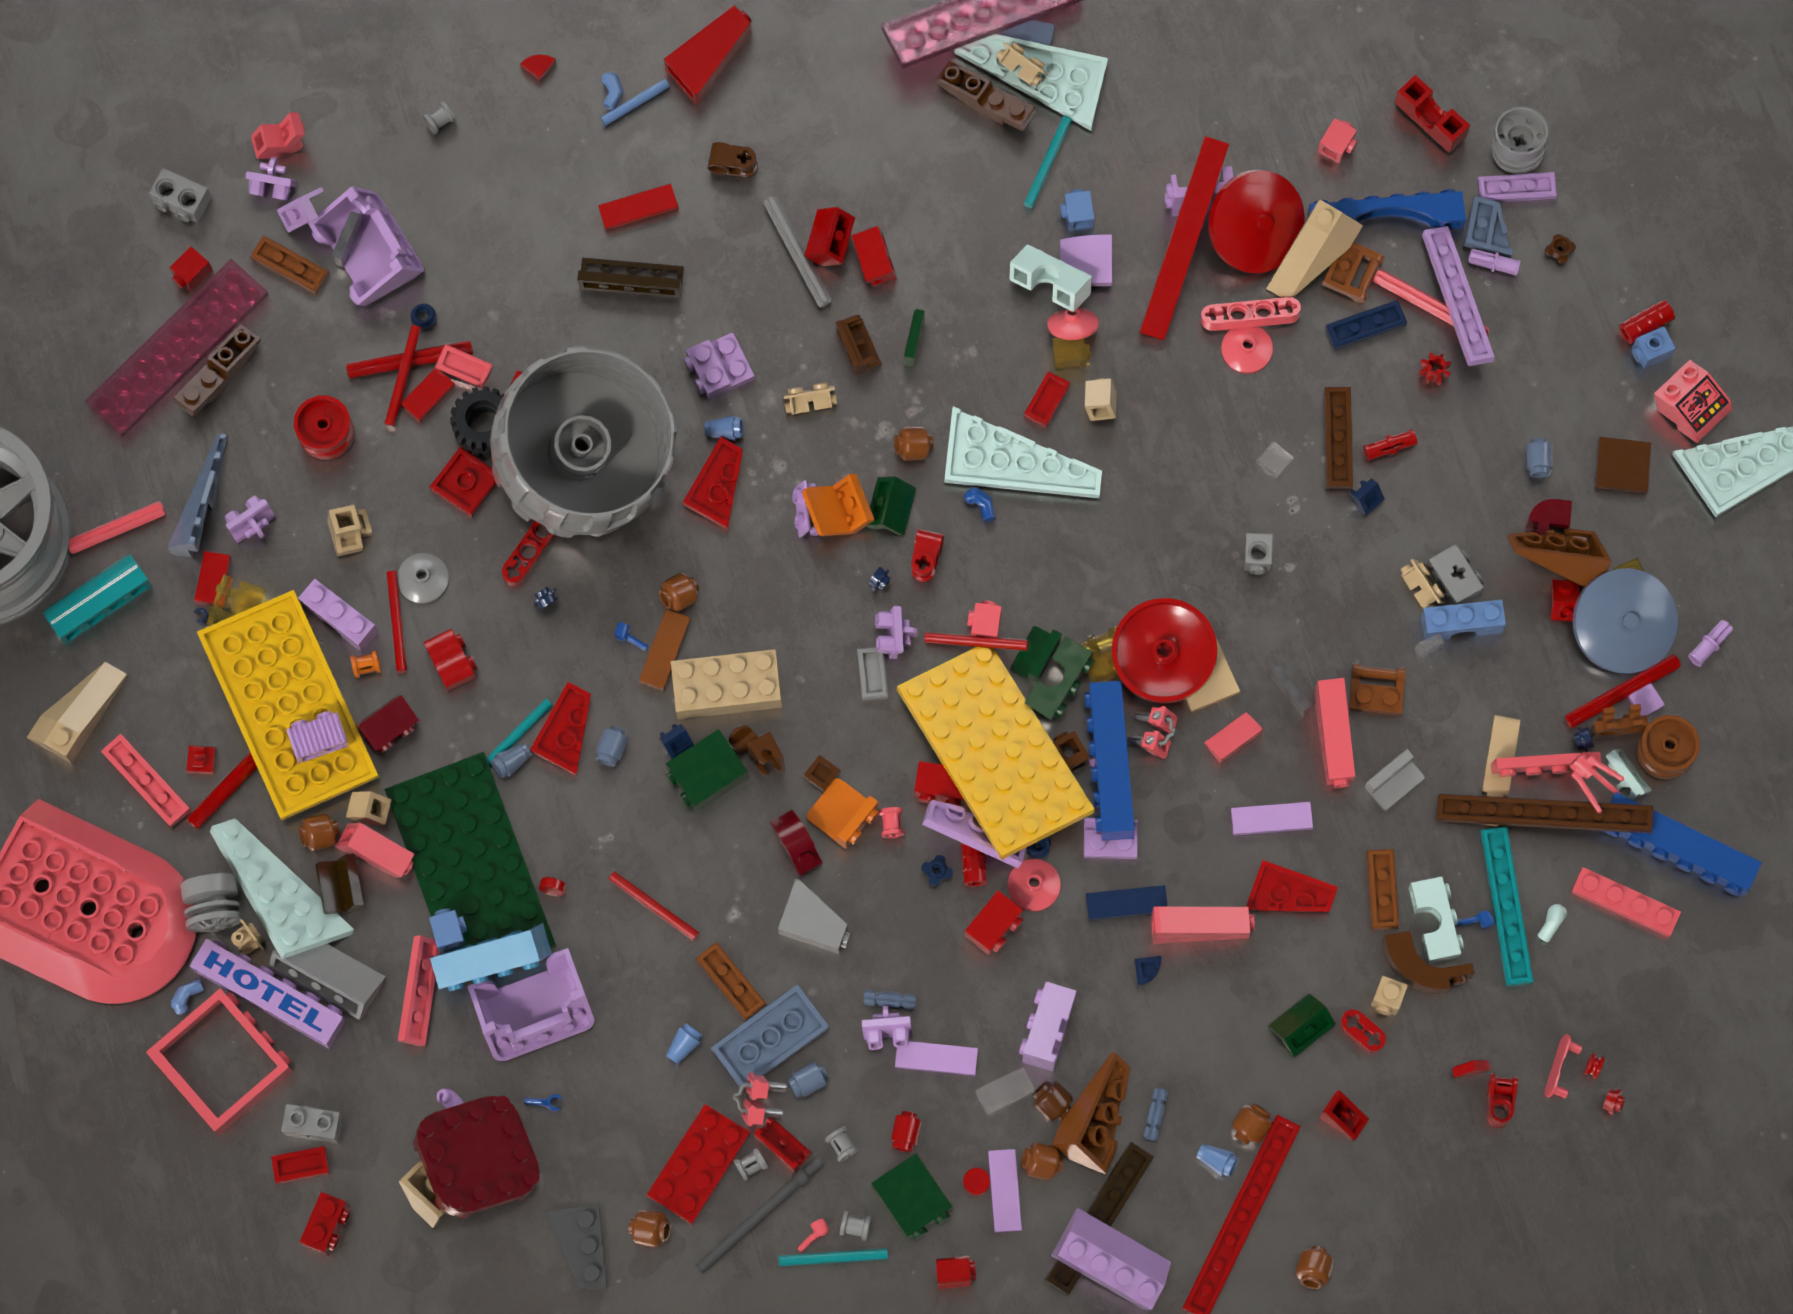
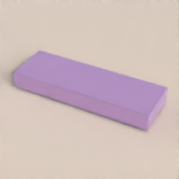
M1554 172L1482 176L1477 179L1479 197L1499 203L1556 199L1557 197Z
M1310 802L1231 808L1230 810L1233 836L1313 829Z
M909 1041L907 1047L897 1048L895 1068L975 1076L978 1048Z
M1015 1149L988 1151L994 1232L1022 1231Z

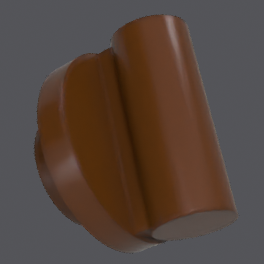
M743 725L732 731L729 736V743L739 755L747 748L746 744L758 738V736L749 726Z

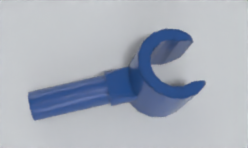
M619 622L615 630V637L621 641L631 642L645 651L648 645L629 634L631 626Z
M1482 911L1473 917L1457 919L1458 924L1456 926L1479 922L1482 929L1494 925L1495 920L1491 912Z
M553 1094L548 1099L525 1098L524 1104L540 1105L547 1107L551 1112H557L561 1108L552 1107L550 1101L552 1099L562 1100V1097Z

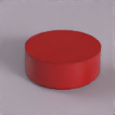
M543 877L539 884L541 892L557 897L564 896L567 887L565 882L553 877Z
M981 1168L968 1170L963 1177L964 1189L973 1196L983 1195L990 1186L988 1173Z

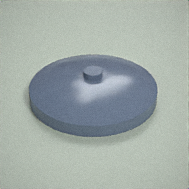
M1623 568L1600 574L1585 586L1574 607L1573 630L1580 649L1591 662L1610 672L1629 674L1650 668L1660 662L1669 652L1677 634L1678 614L1672 595L1661 581L1641 570Z

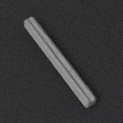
M771 196L767 198L763 204L817 306H827L831 303V298L811 260L804 256L805 249L777 197Z

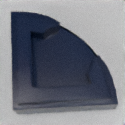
M1161 956L1134 960L1138 987L1148 984L1156 977L1161 966Z

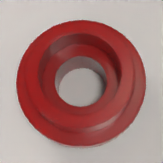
M1609 1090L1603 1109L1608 1110L1610 1115H1614L1616 1111L1621 1112L1626 1097L1622 1096L1623 1090Z

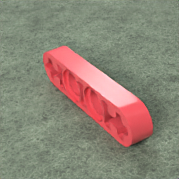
M1292 297L1213 304L1203 308L1201 324L1209 331L1290 324L1299 319L1301 305L1297 299ZM1275 308H1278V315H1275ZM1286 308H1290L1291 311H1293V312H1292V313H1288V311L1286 310ZM1259 309H1267L1271 314L1261 317L1257 314V311ZM1240 311L1245 314V317L1234 319L1231 314ZM1224 313H1227L1226 320H1224ZM1214 315L1216 320H1211L1209 316Z

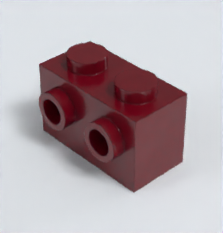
M397 695L356 724V727L372 751L380 749L381 752H384L395 744L394 738L400 734L405 737L416 729L414 724L419 719L403 696Z

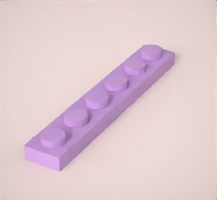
M1449 227L1424 230L1422 237L1467 365L1473 366L1493 362L1495 356Z

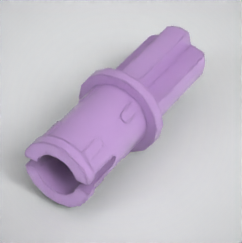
M1476 249L1470 251L1468 258L1470 264L1489 268L1491 272L1497 270L1517 276L1521 260L1500 256L1498 252L1492 254Z
M1721 620L1708 635H1703L1701 643L1688 655V658L1695 665L1701 667L1714 651L1720 649L1719 645L1733 631L1730 623Z

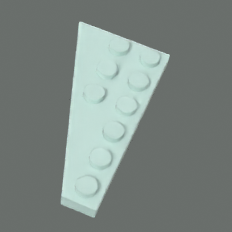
M960 26L955 45V54L1060 114L1070 117L1073 121L1091 131L1108 58ZM1003 42L1010 45L1013 42L1017 43L1026 50L1024 52L1026 57L1031 60L1034 56L1045 64L1043 69L1049 74L1045 75L1042 73L1040 75L1042 81L1037 87L1034 85L1030 86L1017 76L1022 68L1020 65L1015 72H1012L999 63V59L996 58L997 54L1001 49L1004 51L1007 49Z
M954 406L952 408L944 483L1099 498L1102 470L1074 458L1065 457L1057 453L1058 451L1036 444L1035 441L1000 426L996 427L983 421L982 418L966 414Z
M1793 426L1776 428L1774 431L1765 433L1758 432L1726 439L1710 445L1703 444L1687 450L1680 449L1673 451L1672 455L1716 518L1793 472Z
M237 819L211 827L210 833L281 959L353 934L354 929L338 914H324L321 898Z

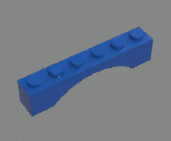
M1453 189L1443 190L1440 193L1434 194L1422 191L1410 196L1399 193L1386 198L1368 196L1362 200H1354L1353 198H1343L1338 202L1322 200L1358 223L1378 217L1399 216L1417 220L1432 228L1448 226L1449 230L1463 229L1466 222L1463 192H1455ZM1315 201L1313 204H1309L1308 217L1311 211L1313 210L1314 206L1316 205L1317 201Z

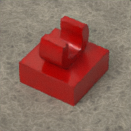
M188 746L186 772L188 774L214 775L216 748L211 746Z

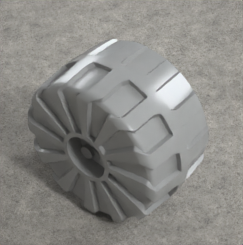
M585 346L566 348L561 354L547 359H539L530 365L510 385L501 399L493 419L490 435L493 461L492 473L497 486L503 487L512 500L513 510L525 521L528 522L533 519L546 526V529L551 534L565 538H571L574 535L603 536L618 530L644 513L659 496L668 480L674 463L675 437L677 434L675 414L670 413L669 406L662 394L663 387L652 374L648 375L640 367L629 361V357L614 350L611 353L586 349ZM578 440L584 441L587 444V450L579 451L575 447V442Z

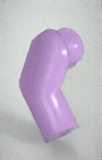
M441 1089L437 1093L438 1102L442 1103L446 1108L464 1103L451 1089Z

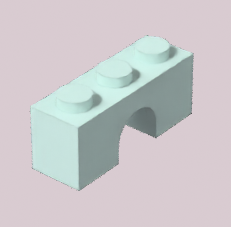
M1028 244L1010 262V281L1030 291L1037 284L1051 283L1053 284L1052 302L1072 312L1091 294V275Z
M1443 877L1411 883L1408 889L1414 914L1422 912L1431 913L1437 918L1439 923L1438 930L1423 934L1421 938L1426 963L1431 965L1458 959L1461 951L1464 950L1461 935L1456 934L1454 926L1458 924L1455 909H1450L1448 899H1451L1449 884H1444Z

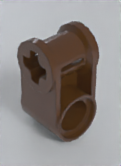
M714 142L712 143L707 169L719 175L751 177L757 172L758 163L755 152L749 147Z

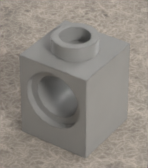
M1246 533L1244 571H1250L1251 574L1255 575L1265 574V571L1270 572L1273 534ZM1258 550L1263 552L1265 557L1263 559H1255L1251 553Z

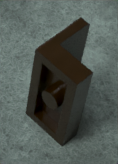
M345 854L337 861L316 863L315 867L324 914L351 913L364 905L355 854Z

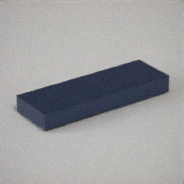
M1395 300L1329 323L1325 328L1334 350L1406 326L1407 320L1399 301Z
M1165 885L1086 893L1088 921L1152 915L1153 907H1168Z

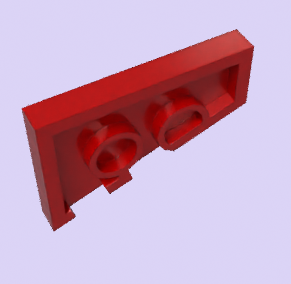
M720 437L683 500L682 505L727 530L743 449Z
M567 682L530 748V752L576 776L591 694Z
M1262 860L1246 907L1249 908V911L1330 912L1338 886Z

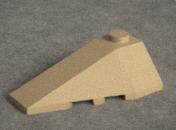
M1319 199L1266 289L1281 298H1293L1351 247L1363 225Z
M104 662L45 711L37 720L27 739L72 764L128 675Z

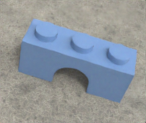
M1502 600L1428 607L1423 609L1420 616L1424 642L1450 639L1452 635L1461 632H1475L1476 636L1500 634L1506 626Z

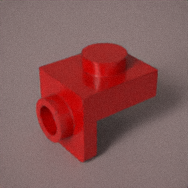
M1552 579L1551 620L1573 621L1574 607L1579 597V584L1570 580Z

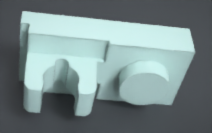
M1621 748L1615 749L1606 755V758L1609 760V768L1624 777V781L1619 783L1616 789L1618 791L1625 787L1632 789L1627 798L1635 800L1640 795L1649 794L1653 791Z

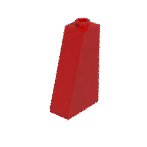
M735 5L664 58L665 69L696 104L702 101L751 34V18L744 10L739 11Z

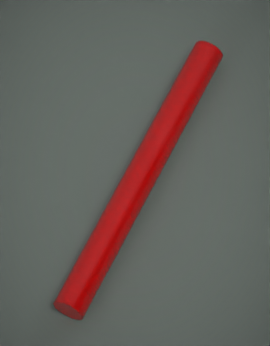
M411 325L384 423L388 426L394 427L421 332V327Z
M387 571L396 672L405 673L407 672L397 571Z
M926 632L924 636L925 643L1025 651L1029 647L1028 640L930 632Z
M614 871L610 875L608 880L693 941L698 937L699 931Z

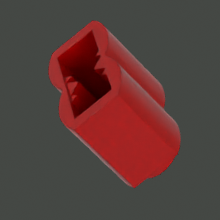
M451 628L423 642L447 692L476 678L473 671L477 670V666L471 655L465 656L462 649L466 647V644L460 633L454 634Z
M969 1256L936 1259L938 1290L971 1287V1281L976 1280L975 1261H969Z

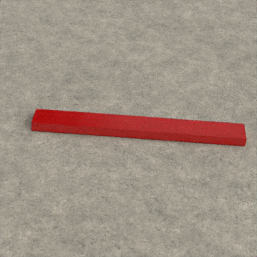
M1207 136L1203 138L1139 333L1163 341L1165 339L1229 147L1228 143Z
M1278 1114L1276 1115L1272 1127L1268 1131L1185 1301L1183 1310L1191 1314L1211 1313L1301 1128L1300 1125Z

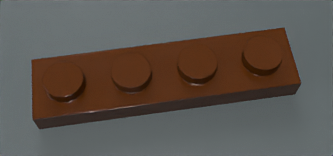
M1325 387L1326 489H1352L1351 387Z

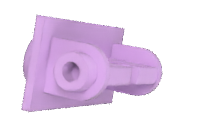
M806 480L794 488L792 495L793 503L796 504L795 527L798 529L799 538H802L808 532H810L811 536H818L802 495V490L806 487H816V484H806Z

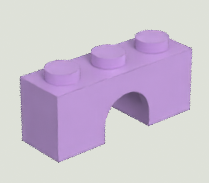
M316 579L298 597L304 609L321 622L326 621L340 633L343 639L362 653L379 634L375 624Z

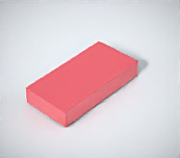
M445 344L435 368L483 388L492 364Z

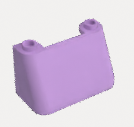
M351 186L320 212L318 218L310 221L308 224L312 229L313 238L320 244L331 245L334 250L349 213L353 211L360 214L363 223L344 268L353 281V284L349 287L351 300L357 305L367 306L418 277L424 272V266L382 198L372 190Z
M568 948L552 953L546 960L548 970L498 989L491 980L467 986L483 1034L495 1060H510L584 1032L593 1026L594 1016Z

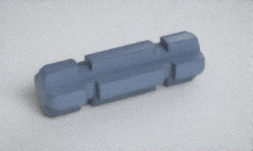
M865 990L863 1002L865 1005L871 1006L878 1004L880 1007L888 1006L899 1009L901 1006L904 1009L913 1010L916 1005V996L914 994L902 996L901 993L880 991V993H876V990Z
M1155 1088L1153 1091V1102L1150 1104L1146 1122L1148 1126L1145 1127L1143 1135L1146 1140L1157 1141L1160 1131L1158 1127L1161 1126L1165 1109L1164 1102H1166L1168 1091L1165 1089Z

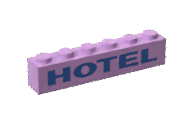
M208 939L205 940L190 964V968L194 972L326 1048H331L346 1024V1020L341 1016L343 1012L331 1004L328 1007L318 1003L320 998L308 991L305 994L300 993L296 990L297 985L283 978L282 982L273 977L275 973L267 967L261 965L260 968H257L250 964L252 959L240 952L234 955L229 952L228 949L230 947L217 939L214 943Z

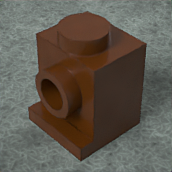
M1075 731L1069 734L1063 732L1053 739V744L1072 773L1089 765L1090 756ZM1072 750L1074 755L1066 757L1064 752Z

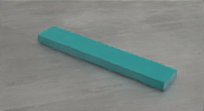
M1505 826L1482 829L1480 835L1506 987L1533 984L1534 980L1508 828Z

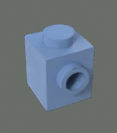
M1075 189L1066 193L1064 203H1060L1061 217L1067 220L1068 231L1094 228V213L1090 190Z
M1661 327L1636 338L1632 354L1636 362H1641L1645 369L1671 358L1676 348L1665 327Z
M442 909L435 912V916L429 917L435 942L440 953L466 946L463 933L467 932L463 916L458 917L455 910Z

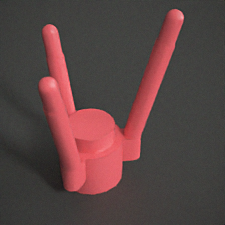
M1583 751L1569 765L1574 771L1571 776L1578 782L1598 813H1601L1602 809L1582 777L1587 780L1593 775L1611 792L1621 794L1596 770L1598 767L1620 781H1624V777L1598 761L1592 754L1588 756Z

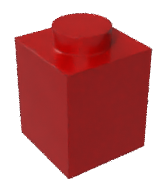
M192 246L169 267L173 274L172 280L181 289L186 287L191 292L213 272L209 261Z

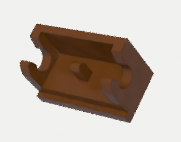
M860 315L836 321L837 334L855 375L882 365Z
M770 732L746 744L750 760H754L762 775L767 776V771L763 767L765 762H772L778 772L785 770L784 757Z

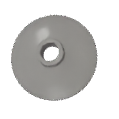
M428 553L412 555L399 567L397 573L398 588L402 595L411 602L418 604L431 603L440 598L448 587L449 573L447 567L435 555ZM420 572L426 573L424 579H418L417 575Z

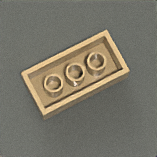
M775 649L671 661L675 708L678 720L782 708Z

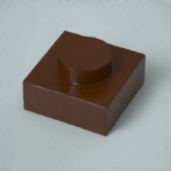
M819 755L803 777L822 792H825L841 771Z

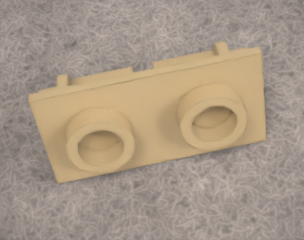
M1003 42L1007 49L1005 51L1001 49L997 54L996 58L999 59V63L1012 72H1015L1020 65L1022 68L1017 76L1030 86L1034 85L1037 87L1042 81L1040 75L1042 73L1045 75L1049 74L1043 69L1045 64L1034 56L1030 60L1024 55L1026 50L1017 43L1013 42L1010 45Z
M828 382L814 384L813 389L803 391V387L787 389L788 394L783 395L784 399L789 398V403H785L786 413L794 415L809 412L808 402L813 401L814 410L832 408V405L837 404L836 395H830V391L835 390V387L828 386Z
M1412 559L1410 561L1414 566L1411 567L1408 564L1400 569L1402 572L1401 576L1411 591L1418 586L1421 587V590L1415 593L1414 596L1422 609L1437 607L1436 603L1446 605L1443 599L1445 596L1444 591L1438 583L1433 584L1429 577L1431 571L1423 561L1419 562Z
M241 919L240 921L244 926L232 934V943L244 955L250 954L258 947L264 952L265 950L261 945L265 941L252 922L247 925Z

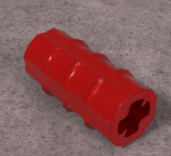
M1661 300L1620 323V332L1628 344H1632L1636 338L1665 327L1666 324L1675 320L1674 311L1666 300Z
M961 843L964 885L967 887L986 885L987 868L985 853Z

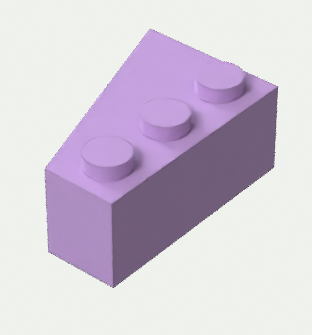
M1045 982L1043 989L1038 988L1034 1003L1038 1004L1036 1014H1030L1027 1029L1031 1030L1028 1039L1023 1038L1019 1054L1023 1055L1022 1063L1053 1072L1076 997V990Z

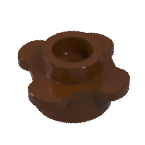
M1556 234L1551 245L1546 246L1545 253L1548 256L1555 257L1559 263L1563 264L1567 262L1568 255L1575 251L1576 246L1567 237ZM1558 247H1562L1563 250L1559 251Z

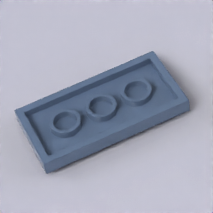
M797 984L713 1045L711 1050L740 1088L742 1084L747 1083V1077L750 1072H753L754 1075H767L830 1028Z

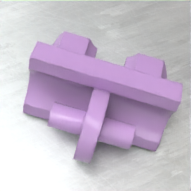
M271 157L269 163H260V170L268 171L267 175L246 172L245 179H250L249 194L264 196L267 182L274 184L272 198L288 200L291 187H296L297 180L276 176L277 173H286V166L278 165L277 157Z
M253 496L245 504L248 510L242 514H239L237 510H232L225 515L226 527L237 544L254 534H257L260 539L265 537L262 529L276 518L265 499L260 500L257 496Z
M893 606L890 611L878 612L875 615V627L888 630V636H878L876 638V652L889 654V659H897L898 654L903 653V646H911V638L918 636V629L910 627V620H902L901 606Z
M883 1006V1014H874L873 1019L862 1020L864 1040H867L870 1050L883 1048V1038H893L894 1047L897 1048L908 1046L909 1036H912L910 1016L900 1017L899 1012L889 1013L888 1006Z

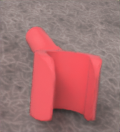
M818 1219L811 1224L814 1233L809 1235L797 1247L800 1252H803L817 1238L823 1237L828 1233L829 1227L824 1219Z

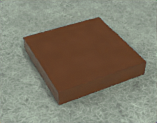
M1599 437L1595 489L1647 494L1651 442Z

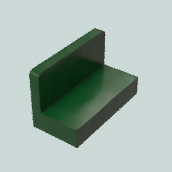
M896 476L878 477L870 504L874 521L868 524L867 527L870 529H888L897 535H904L916 487Z
M1033 626L1026 638L1029 641L1028 650H1020L1010 667V671L1036 685L1062 640V633L1054 629L1051 633H1048L1037 626Z
M1307 994L1271 1022L1269 1027L1281 1038L1288 1052L1295 1057L1336 1024L1326 1006L1313 995Z

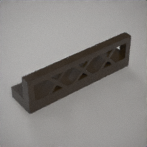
M582 257L581 270H578L577 281L579 289L681 298L684 266ZM587 265L598 266L603 272L587 271ZM616 268H623L628 275L611 272ZM642 270H647L654 277L639 276L637 274ZM667 272L678 273L677 279L662 278V276Z

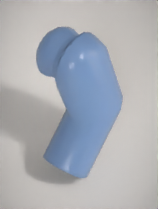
M614 72L604 73L601 78V82L604 83L609 91L603 106L613 110L623 94V87L619 76Z
M200 978L184 984L176 990L171 1000V1007L174 1008L176 1014L186 1013L189 1009L187 1004L189 997L204 991Z

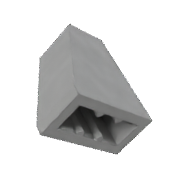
M795 879L778 927L779 934L839 954L841 948L846 949L851 933L847 932V923L802 881Z

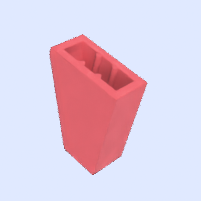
M360 822L347 824L335 845L337 849L347 854H355V858L395 878L407 875L413 866L411 859L414 854Z

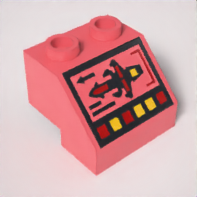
M1691 360L1683 365L1654 393L1657 410L1676 423L1677 429L1696 443L1732 410L1731 400L1713 377Z

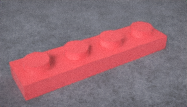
M122 734L118 735L101 750L102 754L171 828L191 811Z
M1585 752L1588 756L1592 754L1601 762L1600 752ZM1581 753L1496 758L1491 763L1492 774H1500V777L1516 776V772H1526L1527 776L1540 775L1542 771L1552 770V774H1562L1571 769L1569 765Z
M1582 867L1571 893L1667 937L1671 936L1681 913L1679 910Z
M421 935L414 936L398 1035V1041L415 1046L426 1045L436 980L430 958L440 954L435 939Z

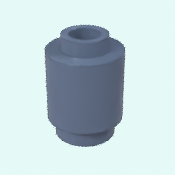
M1545 438L1532 439L1531 443L1526 445L1527 470L1530 471L1531 477H1548L1553 469L1552 443L1547 442Z
M611 726L610 729L605 728L595 751L597 754L595 760L615 767L616 762H620L629 739L625 735L626 731L616 726Z
M812 1062L792 1073V1077L787 1079L796 1098H799L801 1096L806 1097L826 1086L825 1080L829 1077L822 1064L817 1066L815 1062Z

